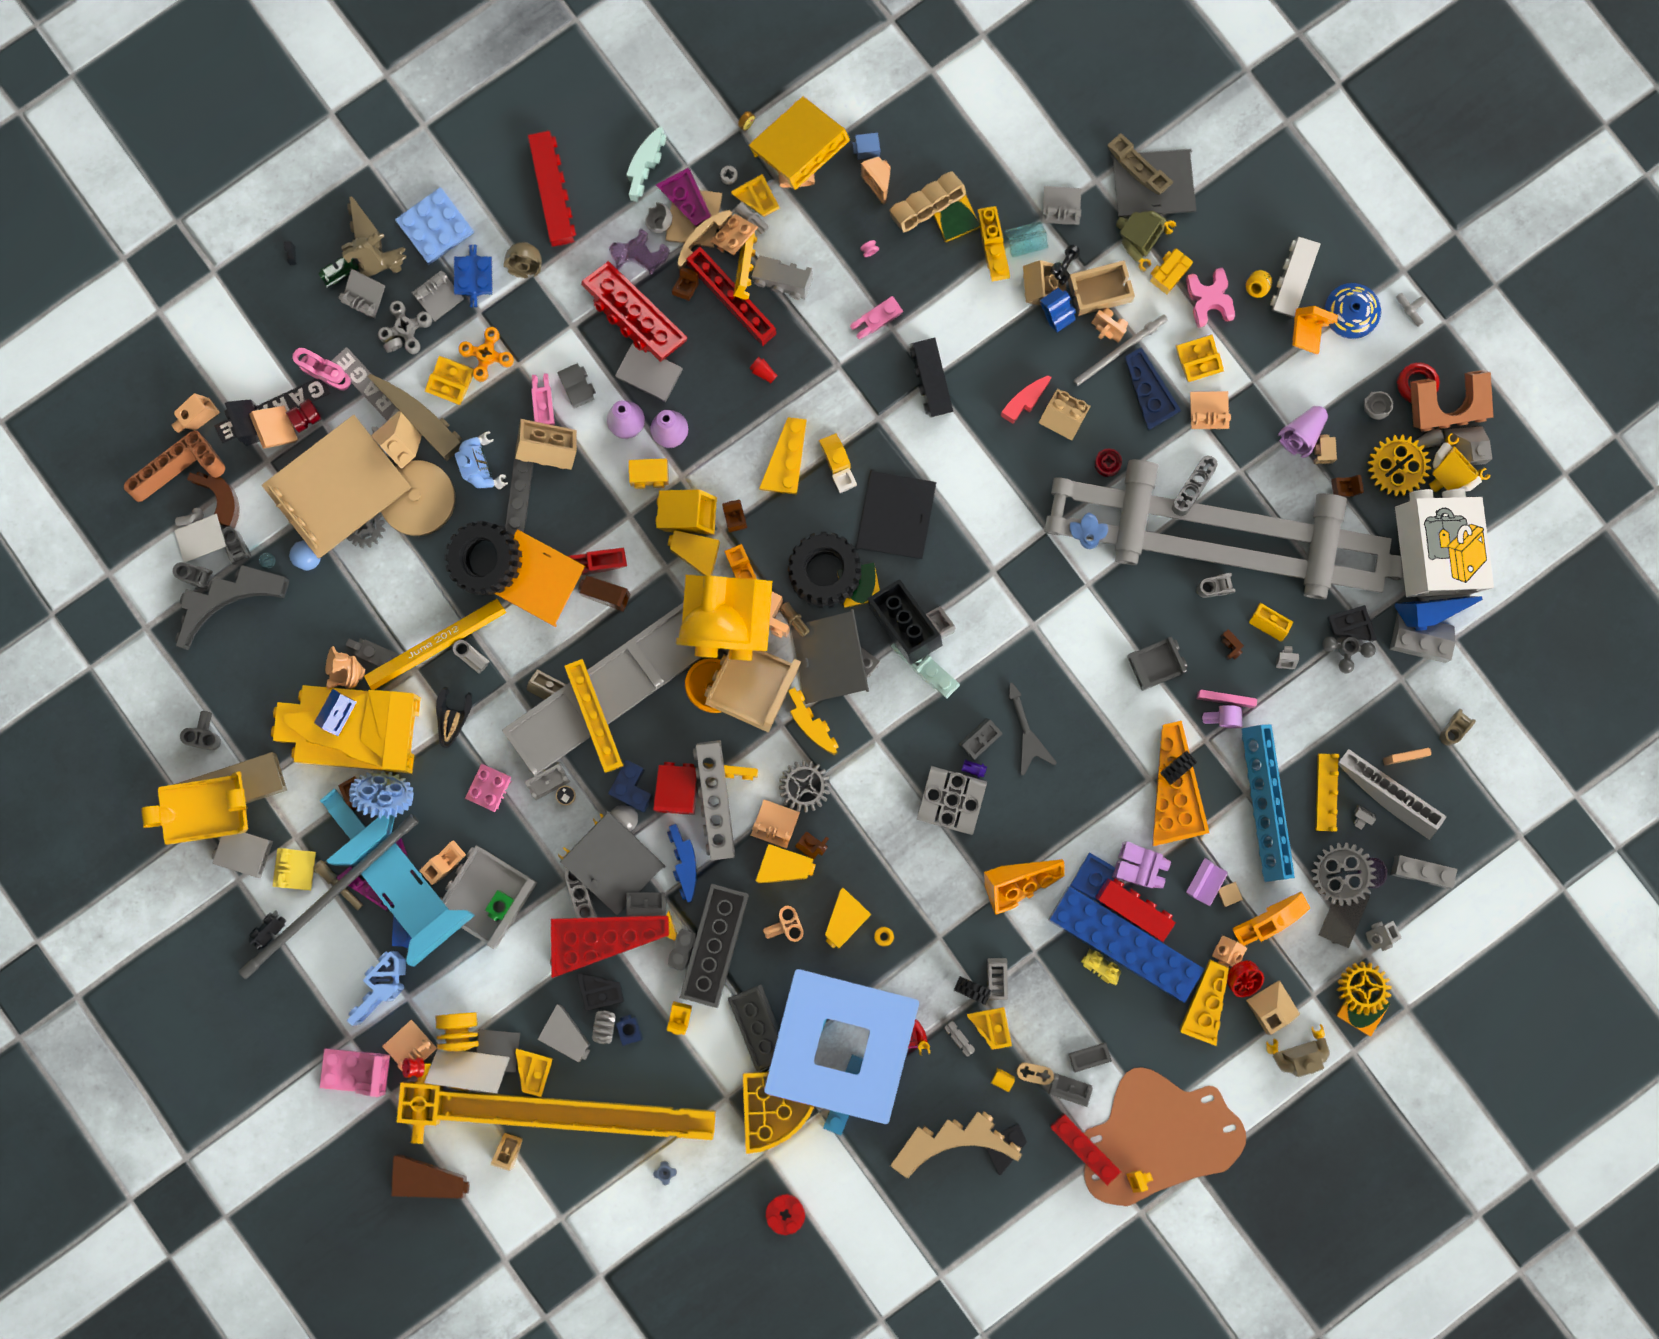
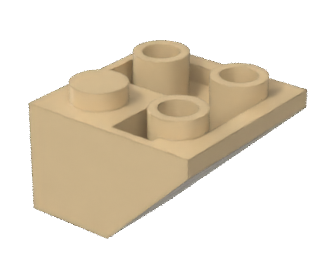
M1280 980L1246 1000L1268 1035H1272L1300 1015Z

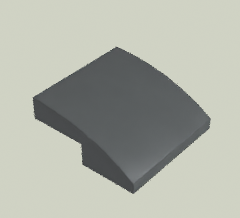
M478 1029L477 1041L479 1046H476V1053L510 1057L505 1072L516 1073L517 1058L515 1051L516 1048H519L520 1033Z

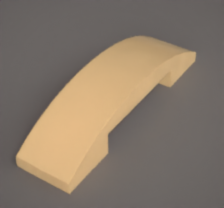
M730 210L720 212L708 218L692 232L681 250L678 260L679 269L687 265L686 258L693 253L691 249L713 226L720 230L732 217Z

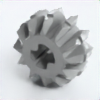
M604 1010L596 1013L592 1035L594 1042L609 1044L612 1041L616 1017L614 1013Z

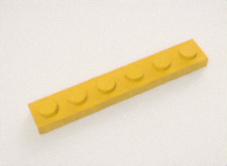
M583 659L565 665L604 772L607 773L622 767L621 758Z

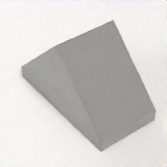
M941 606L926 613L942 639L955 632V625Z

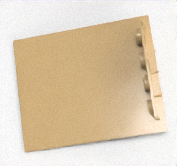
M352 415L262 484V487L275 502L276 507L282 511L289 523L293 525L318 559L411 489L405 478L386 456L384 450L379 447L355 415Z

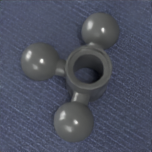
M1326 637L1322 642V647L1325 651L1332 652L1338 649L1339 653L1344 656V659L1339 663V669L1345 674L1351 673L1354 669V662L1351 660L1353 654L1361 652L1364 657L1370 658L1376 652V648L1372 643L1367 642L1361 646L1358 640L1353 637L1346 638L1342 642H1337L1334 637ZM1346 642L1352 644V652L1345 649Z

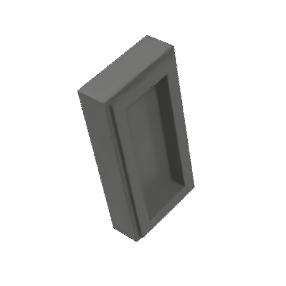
M1106 1042L1068 1053L1074 1073L1112 1062Z

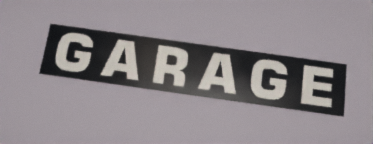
M314 379L257 405V409L262 410L285 406L286 411L293 407L299 408L300 403L308 398L311 402H314L331 393L325 382L320 379ZM227 419L214 425L222 444L235 438L230 428L233 427L231 420Z

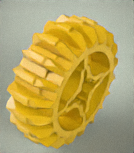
M1360 962L1359 966L1354 963L1352 968L1347 967L1345 969L1347 973H1341L1343 979L1338 980V983L1343 985V987L1337 988V991L1343 992L1339 998L1347 1000L1343 1005L1350 1004V1011L1357 1008L1356 1013L1358 1015L1361 1014L1362 1010L1364 1015H1369L1370 1011L1372 1014L1377 1013V1009H1383L1382 1004H1388L1386 998L1391 997V994L1386 992V990L1391 989L1390 985H1386L1390 981L1389 978L1384 979L1382 977L1385 975V971L1378 973L1379 966L1372 969V963H1368L1367 966H1365L1364 962ZM1360 973L1358 984L1350 986L1352 977ZM1366 974L1373 977L1377 984L1371 983L1369 980V976H1367ZM1365 985L1370 990L1364 993V990L1362 991L1359 987ZM1379 991L1375 1002L1369 1004L1371 993ZM1351 993L1358 994L1362 1003L1357 1001Z

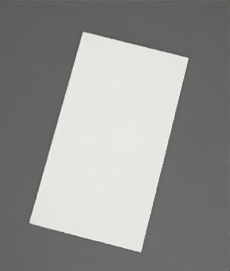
M437 1049L425 1083L497 1093L510 1057Z

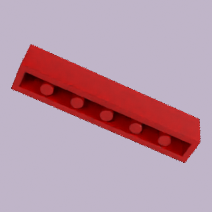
M550 130L530 134L528 138L551 245L555 247L574 243L573 236H576L574 224H570L569 218H573L571 208L566 205L569 197L567 189L563 190L562 183H565L563 171L559 172L558 166L562 164L560 155L555 153V148L558 147L556 137H552Z
M701 247L686 258L690 269L698 273V277L762 346L776 335V328L749 299L745 300L733 296L735 283Z

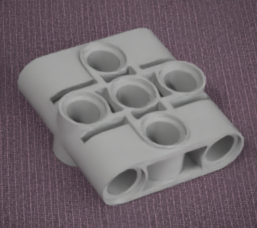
M931 766L916 820L973 835L987 781ZM947 774H950L946 789H944ZM954 777L961 778L962 785L960 787L953 786L952 779ZM969 779L966 794H963L966 781ZM931 790L937 791L938 799L930 800L928 792ZM950 795L957 798V804L954 806L949 805L946 801ZM969 800L973 801L976 805L973 811H969L965 807V803ZM938 807H941L937 822H934ZM958 812H960L957 827L955 828L954 825L957 818ZM949 814L952 817V822L944 824L941 820L942 815Z

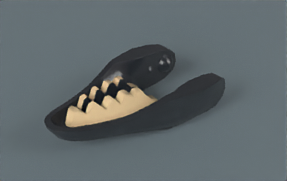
M444 687L437 697L436 713L439 742L444 748H449L454 743L472 708V693L470 692L465 695L466 701L463 711L450 709L446 706V699L449 694L448 687Z

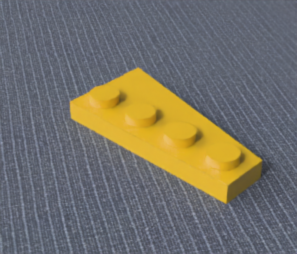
M787 418L759 490L797 495L806 419Z
M1209 959L1179 1029L1181 1033L1217 1046V1035L1229 970L1228 966Z

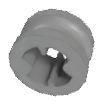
M732 166L724 167L721 170V181L726 185L735 183L737 180L736 169ZM726 172H729L730 174H732V173L734 174V175H732V179H729L728 177H724V176H726Z

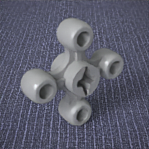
M394 301L390 305V311L397 319L395 326L392 328L382 327L378 331V338L383 343H387L396 336H402L405 339V349L407 352L416 354L420 351L421 346L418 340L414 338L415 329L418 327H429L432 324V317L427 312H420L416 318L409 319L405 316L406 309L404 304L400 301ZM404 323L407 325V326H406L407 332H405V330H403V329H404V327H403V326H404Z

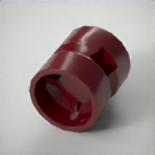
M309 398L300 403L299 408L293 407L286 412L298 433L307 429L309 423L313 425L322 420Z

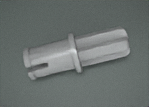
M744 202L737 205L735 212L745 220L758 226L756 230L760 234L767 231L768 225L757 216V212L749 209Z

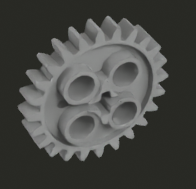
M1337 843V849L1330 845L1329 852L1323 849L1325 854L1323 857L1317 855L1321 861L1313 863L1318 866L1317 869L1312 870V872L1317 874L1312 880L1318 881L1314 887H1321L1319 894L1326 893L1325 900L1332 897V904H1335L1337 900H1339L1340 906H1343L1344 901H1346L1348 906H1351V900L1358 904V897L1365 900L1364 893L1371 894L1368 887H1375L1371 883V879H1377V877L1371 875V873L1375 872L1376 868H1370L1374 861H1367L1370 855L1368 853L1362 855L1364 851L1362 848L1356 851L1357 845L1355 844L1351 849L1349 848V843H1345L1344 848H1342L1340 843ZM1351 858L1357 860V865L1354 868H1349L1347 865L1348 860ZM1331 861L1337 862V869L1335 871L1328 869V864ZM1343 869L1346 872L1361 870L1360 874L1346 875V879L1341 876L1327 878V875L1343 873ZM1354 877L1360 879V885L1356 888L1351 886V880ZM1335 880H1339L1341 883V887L1337 891H1334L1331 887L1332 882Z

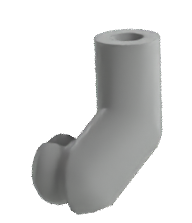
M194 508L192 510L193 515L176 517V525L178 527L186 526L202 520L204 514H202L203 510L201 508Z

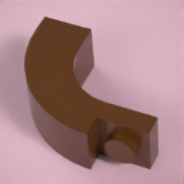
M201 472L196 474L189 473L188 481L214 492L217 499V507L214 514H217L220 525L235 529L240 508L238 497L231 485L220 476L215 478L210 474L208 476Z

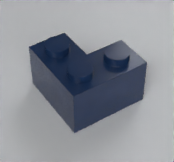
M626 760L608 794L645 813L653 797L652 794L637 787L645 769Z

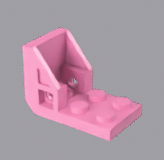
M325 1048L320 1088L354 1091L358 1094L373 1097L386 1095L390 1055Z

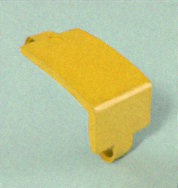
M240 771L226 777L158 787L160 806L141 808L143 828L162 826L165 845L240 834L248 830L245 794Z

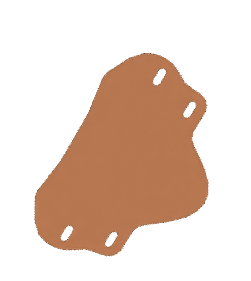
M1133 1068L1124 1075L1118 1085L1109 1119L1105 1123L1087 1129L1084 1132L1089 1139L1098 1135L1102 1136L1103 1139L1094 1144L1120 1169L1121 1173L1107 1186L1101 1179L1092 1180V1175L1095 1173L1085 1164V1183L1090 1193L1102 1202L1120 1206L1133 1205L1165 1188L1196 1177L1228 1170L1241 1155L1246 1145L1245 1128L1242 1121L1227 1107L1220 1091L1216 1087L1206 1086L1192 1092H1185L1151 1069ZM1205 1096H1214V1100L1210 1102H1201V1099ZM1231 1124L1236 1126V1129L1231 1132L1225 1133L1223 1131L1224 1127ZM1140 1170L1142 1174L1150 1172L1153 1180L1146 1183L1148 1190L1133 1193L1126 1174Z

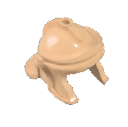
M334 646L330 648L325 666V672L329 675L326 684L327 689L329 690L337 685L345 686L346 689L355 688L359 680L363 679L365 669L355 656L351 657L342 652L338 653Z

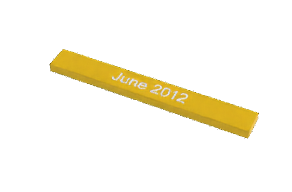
M497 598L364 675V678L371 690H375L454 644L456 641L461 640L504 615L506 611Z

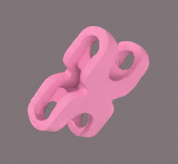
M1223 268L1215 270L1213 274L1214 284L1211 286L1202 285L1196 274L1187 275L1188 295L1192 300L1197 301L1193 308V315L1199 328L1206 325L1208 321L1207 311L1210 309L1220 311L1225 321L1234 320L1235 311L1232 298L1224 294L1228 281Z
M298 348L293 353V361L304 373L320 379L338 390L343 391L350 386L351 379L341 366L323 359L305 348ZM301 354H306V355L301 359V361H299V356H300ZM345 378V383L339 385L338 383Z

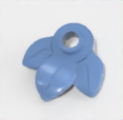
M1087 513L1082 518L1081 523H1070V532L1075 539L1080 540L1084 548L1093 549L1097 547L1099 540L1106 537L1108 525L1098 524L1096 516L1092 513ZM1091 537L1093 540L1088 541L1086 538Z

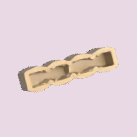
M953 171L943 174L937 181L927 184L921 191L912 193L905 201L896 203L890 209L892 219L903 232H907L917 226L918 223L932 217L934 213L944 210L950 203L963 198L966 195L965 186Z

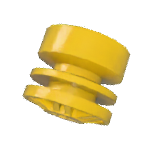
M477 1012L435 1016L436 1029L445 1030V1034L436 1036V1039L446 1040V1043L437 1044V1049L462 1051L479 1046L478 1041H469V1037L478 1036L476 1032H469L470 1027L478 1025Z

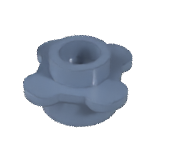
M662 1161L658 1170L653 1172V1176L662 1181L663 1185H668L670 1179L677 1174V1170L671 1168L667 1161Z

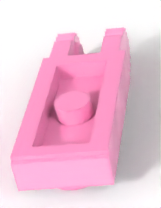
M892 296L861 316L850 327L854 330L865 323L867 328L857 334L858 339H862L901 315L903 310Z
M548 373L543 374L545 387L538 388V377L532 375L533 388L531 389L534 420L539 423L555 425Z

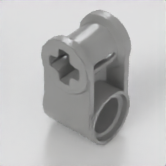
M1232 573L1204 579L1197 585V594L1202 598L1235 593L1236 590L1233 588L1230 578ZM1203 584H1208L1211 588V591L1205 592L1203 590Z

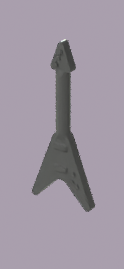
M1010 683L1009 699L1013 701L1023 731L1021 775H1025L1032 758L1036 756L1052 765H1056L1057 762L1030 730L1020 700L1021 693L1013 683Z

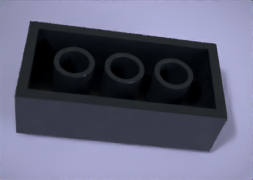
M900 579L867 598L871 612L910 665L943 646L940 633Z

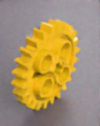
M1403 434L1400 440L1394 435L1393 441L1388 437L1385 438L1386 444L1380 441L1379 446L1381 448H1373L1376 454H1370V457L1374 460L1368 462L1369 465L1373 466L1368 472L1374 473L1370 480H1377L1374 486L1382 485L1380 491L1386 488L1387 495L1394 491L1395 497H1397L1399 492H1401L1402 496H1405L1406 490L1409 493L1413 492V487L1419 490L1420 486L1418 483H1426L1422 478L1429 477V474L1425 471L1431 469L1430 466H1426V463H1429L1431 459H1425L1429 452H1422L1425 446L1418 447L1419 440L1412 443V436L1405 440ZM1397 448H1404L1406 455L1404 457L1397 456ZM1410 454L1413 455V457L1402 466L1403 470L1399 468L1389 477L1385 476L1386 473H1388L1397 465L1396 461L1400 463ZM1382 460L1390 461L1391 466L1389 469L1381 467L1380 463ZM1410 462H1415L1418 465L1416 472L1408 469ZM1393 475H1401L1403 482L1396 484L1393 481Z

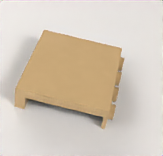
M753 650L752 661L729 659V653L728 655L724 654L720 662L722 667L720 671H715L712 678L714 683L712 687H707L704 694L707 697L705 704L769 733L799 670L801 661L794 659L790 663L765 651Z

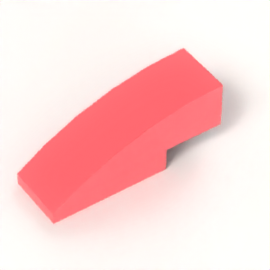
M1048 375L1025 387L1007 404L1001 413V417L1014 424L1023 409L1030 413L1050 383L1051 377Z

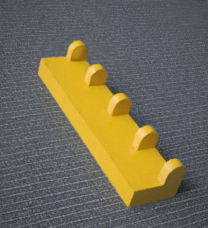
M755 232L740 248L733 296L745 300L749 299V293L745 292L747 286L751 285V279L748 278L749 271L753 270V265L750 264V261L756 252L752 249L753 244L757 243V237L754 236Z
M1318 754L1315 831L1337 832L1339 754Z

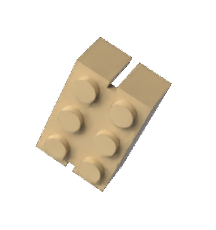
M1125 260L1070 274L1068 284L1072 297H1074L1073 301L1078 316L1133 301L1135 294L1131 280H1128L1129 274Z

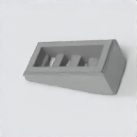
M988 958V989L1004 990L1003 993L991 992L988 1000H1008L1007 959ZM992 966H1003V968H992ZM1003 973V976H992V974ZM992 982H1003V984L992 985Z

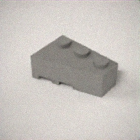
M759 255L752 273V282L762 288L765 286L770 287L779 294L783 292L790 294V297L796 300H800V298L805 300L813 279L812 268L807 267L806 270L796 268V264L791 263L788 266L782 264L780 260Z

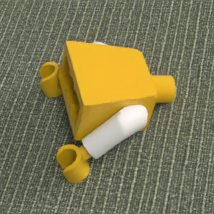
M1453 433L1445 438V443L1436 452L1432 464L1434 468L1432 474L1436 479L1429 485L1434 492H1438L1443 487L1446 490L1465 489V491H1471L1481 483V480L1490 478V474H1487L1485 477L1482 475L1486 468L1477 471L1455 446L1451 447L1459 441V438L1454 442L1450 441V436Z

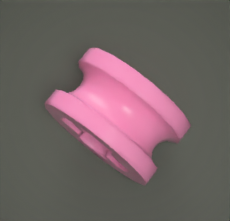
M875 240L869 241L860 247V250L864 251V257H869L879 250V247L875 246Z

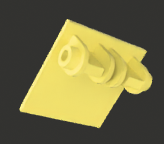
M277 848L272 887L311 890L316 852Z
M1089 949L1087 955L1081 960L1083 966L1090 971L1093 969L1092 973L1098 972L1097 976H1101V979L1108 984L1117 985L1121 974L1119 966L1114 962H1108L1100 952Z

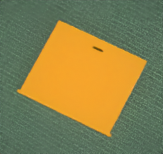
M517 529L513 539L519 542L518 550L522 551V557H519V562H522L521 568L518 567L516 571L519 575L517 578L512 579L513 584L510 587H504L505 591L501 593L496 592L495 594L556 627V622L585 566Z

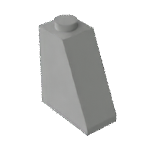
M557 1004L538 1040L577 1062H580L582 1059L586 1060L591 1051L588 1049L590 1043L564 1007Z

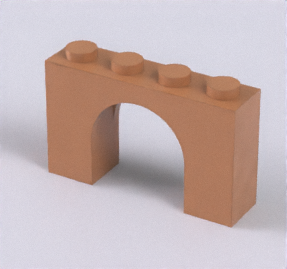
M1479 370L1465 373L1466 397L1461 407L1452 413H1444L1439 408L1436 381L1424 379L1410 382L1413 427L1419 428L1421 431H1431L1432 427L1438 426L1439 428H1449L1450 424L1456 423L1457 425L1469 424L1468 421L1474 420L1475 422L1487 421L1486 418L1493 417L1491 372Z

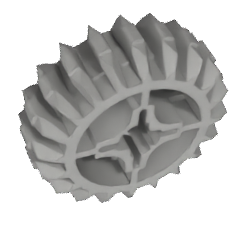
M802 760V766L800 767L798 762H794L796 768L793 769L789 765L788 769L791 772L783 771V775L787 778H780L779 780L785 783V785L779 786L780 790L785 789V792L781 793L780 796L788 797L784 800V803L787 804L791 801V809L796 804L798 805V812H800L801 806L804 807L805 813L808 812V806H811L812 811H815L814 804L817 803L819 807H822L819 800L822 799L826 802L827 798L823 794H830V791L825 790V787H831V783L824 782L829 779V776H822L826 770L822 769L819 772V764L813 768V761L809 762V766H805L806 762ZM800 771H810V774L805 779H799L794 776ZM815 775H817L821 782L820 792L812 787ZM809 780L810 784L808 786H810L812 791L805 789L801 792L800 788L802 787L800 783L805 784ZM790 781L798 786V791L794 798L789 792ZM804 794H811L816 797L809 802L799 801Z

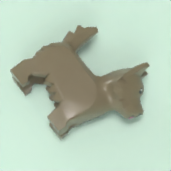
M376 232L373 235H369L368 238H357L353 242L342 246L343 258L348 263L351 262L352 258H358L359 273L367 277L385 269H390L393 273L400 272L402 269L401 264L407 257L402 255L406 250L404 247L384 253L380 252L374 244L382 239L384 234H377Z

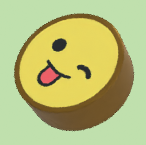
M750 111L745 112L738 121V127L743 131L748 130L754 123L755 115Z

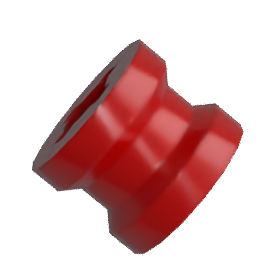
M405 1058L403 1060L402 1073L405 1078L412 1076L419 1078L424 1075L425 1063L423 1058H415V1060Z

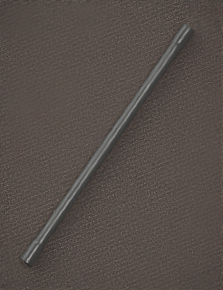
M410 814L386 839L256 957L247 962L238 971L244 979L251 976L264 961L403 835L419 823L418 819L413 814Z

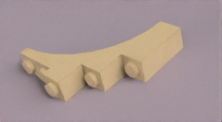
M977 1112L965 1130H962L964 1126L957 1120H947L935 1138L932 1137L934 1133L928 1128L924 1127L922 1129L918 1127L893 1161L891 1167L904 1177L909 1178L930 1157L944 1150L959 1146L992 1148L1005 1153L1016 1161H1019L1022 1154L1019 1152L1021 1148L1011 1142L1009 1145L1003 1140L1005 1136L997 1130L991 1131L995 1126L992 1122L994 1118L986 1112H983V1114Z

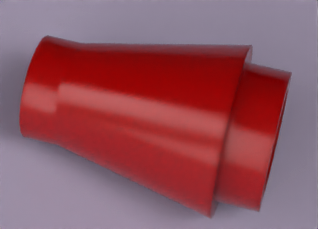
M758 357L749 368L753 371V374L768 381L770 384L778 376L764 358Z

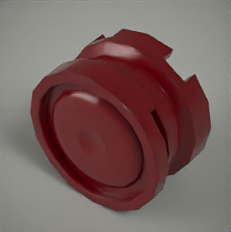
M1108 448L1098 453L1095 460V469L1101 476L1113 477L1121 469L1122 457L1119 452Z

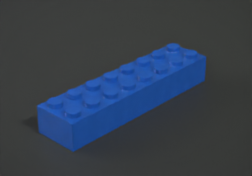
M1070 886L1067 887L1048 921L1180 1002L1185 1003L1204 971V968Z

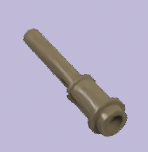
M320 860L313 867L315 869L314 872H318L328 884L334 886L339 881L337 879L338 875L326 865V861ZM347 888L341 892L357 911L363 906Z

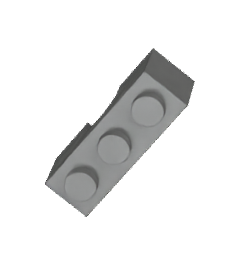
M1401 855L1394 856L1391 870L1392 876L1419 880L1446 889L1454 888L1457 869Z

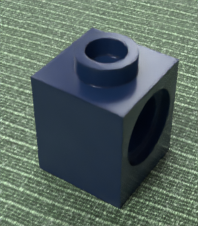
M631 1015L621 1017L620 1022L616 1023L622 1046L643 1040L637 1017L632 1018ZM626 1024H631L634 1027L632 1035H627L624 1032Z

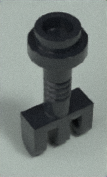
M1076 245L1068 246L1065 250L1066 257L1062 264L1060 262L1054 263L1050 270L1053 275L1055 274L1054 277L1059 280L1061 285H1064L1069 279L1070 274L1067 268L1072 259H1077L1080 255V249Z

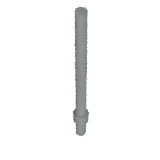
M1163 314L1154 322L1150 321L1144 326L1143 330L1074 379L1075 385L1079 386L1144 337L1152 335L1159 326L1168 321L1167 317Z

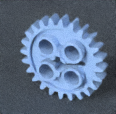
M374 771V774L371 775L366 772V777L360 775L359 779H354V783H351L349 797L352 807H357L358 812L363 810V815L370 813L371 818L378 815L379 819H381L382 815H385L389 819L391 814L397 817V812L403 814L404 810H409V806L412 805L413 787H410V782H405L406 778L399 779V774L392 776V772H389L387 775L384 771L381 774Z

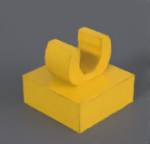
M1140 1170L1126 1174L1133 1193L1148 1190L1146 1183L1153 1180L1150 1172L1142 1174Z

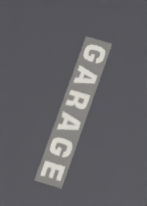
M347 347L332 360L333 363L343 368L350 377L351 383L387 421L399 411L368 378V375L371 374L369 370Z

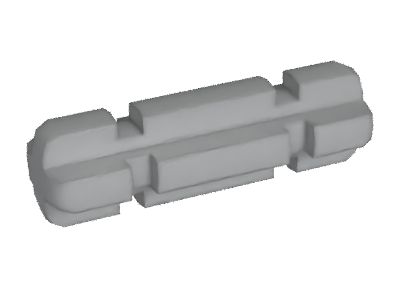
M953 1021L945 1025L944 1029L948 1034L951 1033L950 1037L959 1048L963 1049L964 1055L966 1057L970 1056L975 1051L974 1047L968 1044L969 1041L960 1029H956V1024Z

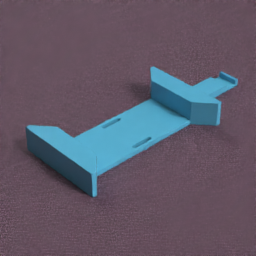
M333 789L320 800L350 838L348 843L326 860L333 866H356L392 833L395 818L392 814L389 815V819L382 815L381 819H375L366 827L354 811L345 803L336 789ZM396 843L361 873L383 901V904L387 906L412 938L409 943L406 959L408 965H417L475 916L468 910H449ZM411 870H413L421 879V881L423 882L422 885H420L419 882L415 879V877L411 874ZM384 893L395 905L394 908H392L390 904L386 901V899L383 897Z

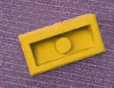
M1260 603L1249 623L1282 642L1287 636L1293 621Z

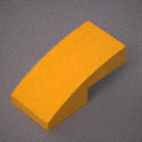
M742 544L724 551L735 578L757 579Z

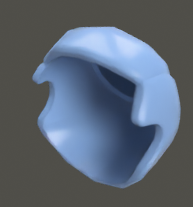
M304 540L296 542L290 549L289 559L294 566L305 571L316 568L320 562V559L317 558Z

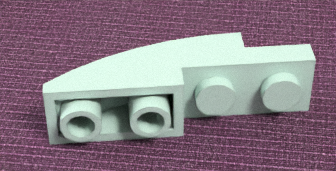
M662 127L657 128L645 139L631 161L627 172V179L632 182L629 191L631 201L638 202L639 196L642 197L644 192L643 181L648 178L649 168L655 169L656 163L659 164L660 148L665 145L666 135H664Z
M894 643L891 645V648L920 677L946 699L960 686L929 655L910 665Z

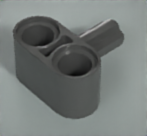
M201 711L197 728H185L181 731V742L192 747L207 750L217 749L221 744V739L217 734L208 731L212 713ZM193 732L195 738L189 742L188 735ZM212 736L213 743L208 746L206 740Z

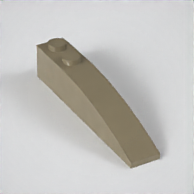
M372 374L368 375V378L402 412L446 461L459 451L462 438L455 431L451 433L448 429L450 425L442 417L438 419L421 402L393 384Z

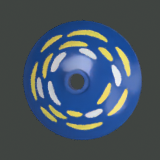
M1343 284L1334 289L1325 302L1324 310L1338 315L1337 323H1331L1329 327L1336 334L1344 338L1357 339L1368 335L1376 328L1381 318V305L1378 297L1371 289L1361 284ZM1353 305H1357L1359 309L1355 310Z

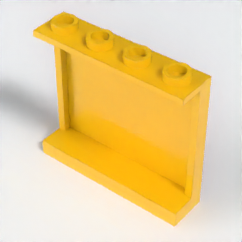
M802 96L749 144V147L755 157L759 156L783 175L788 180L790 186L796 190L846 145L850 139L845 128Z

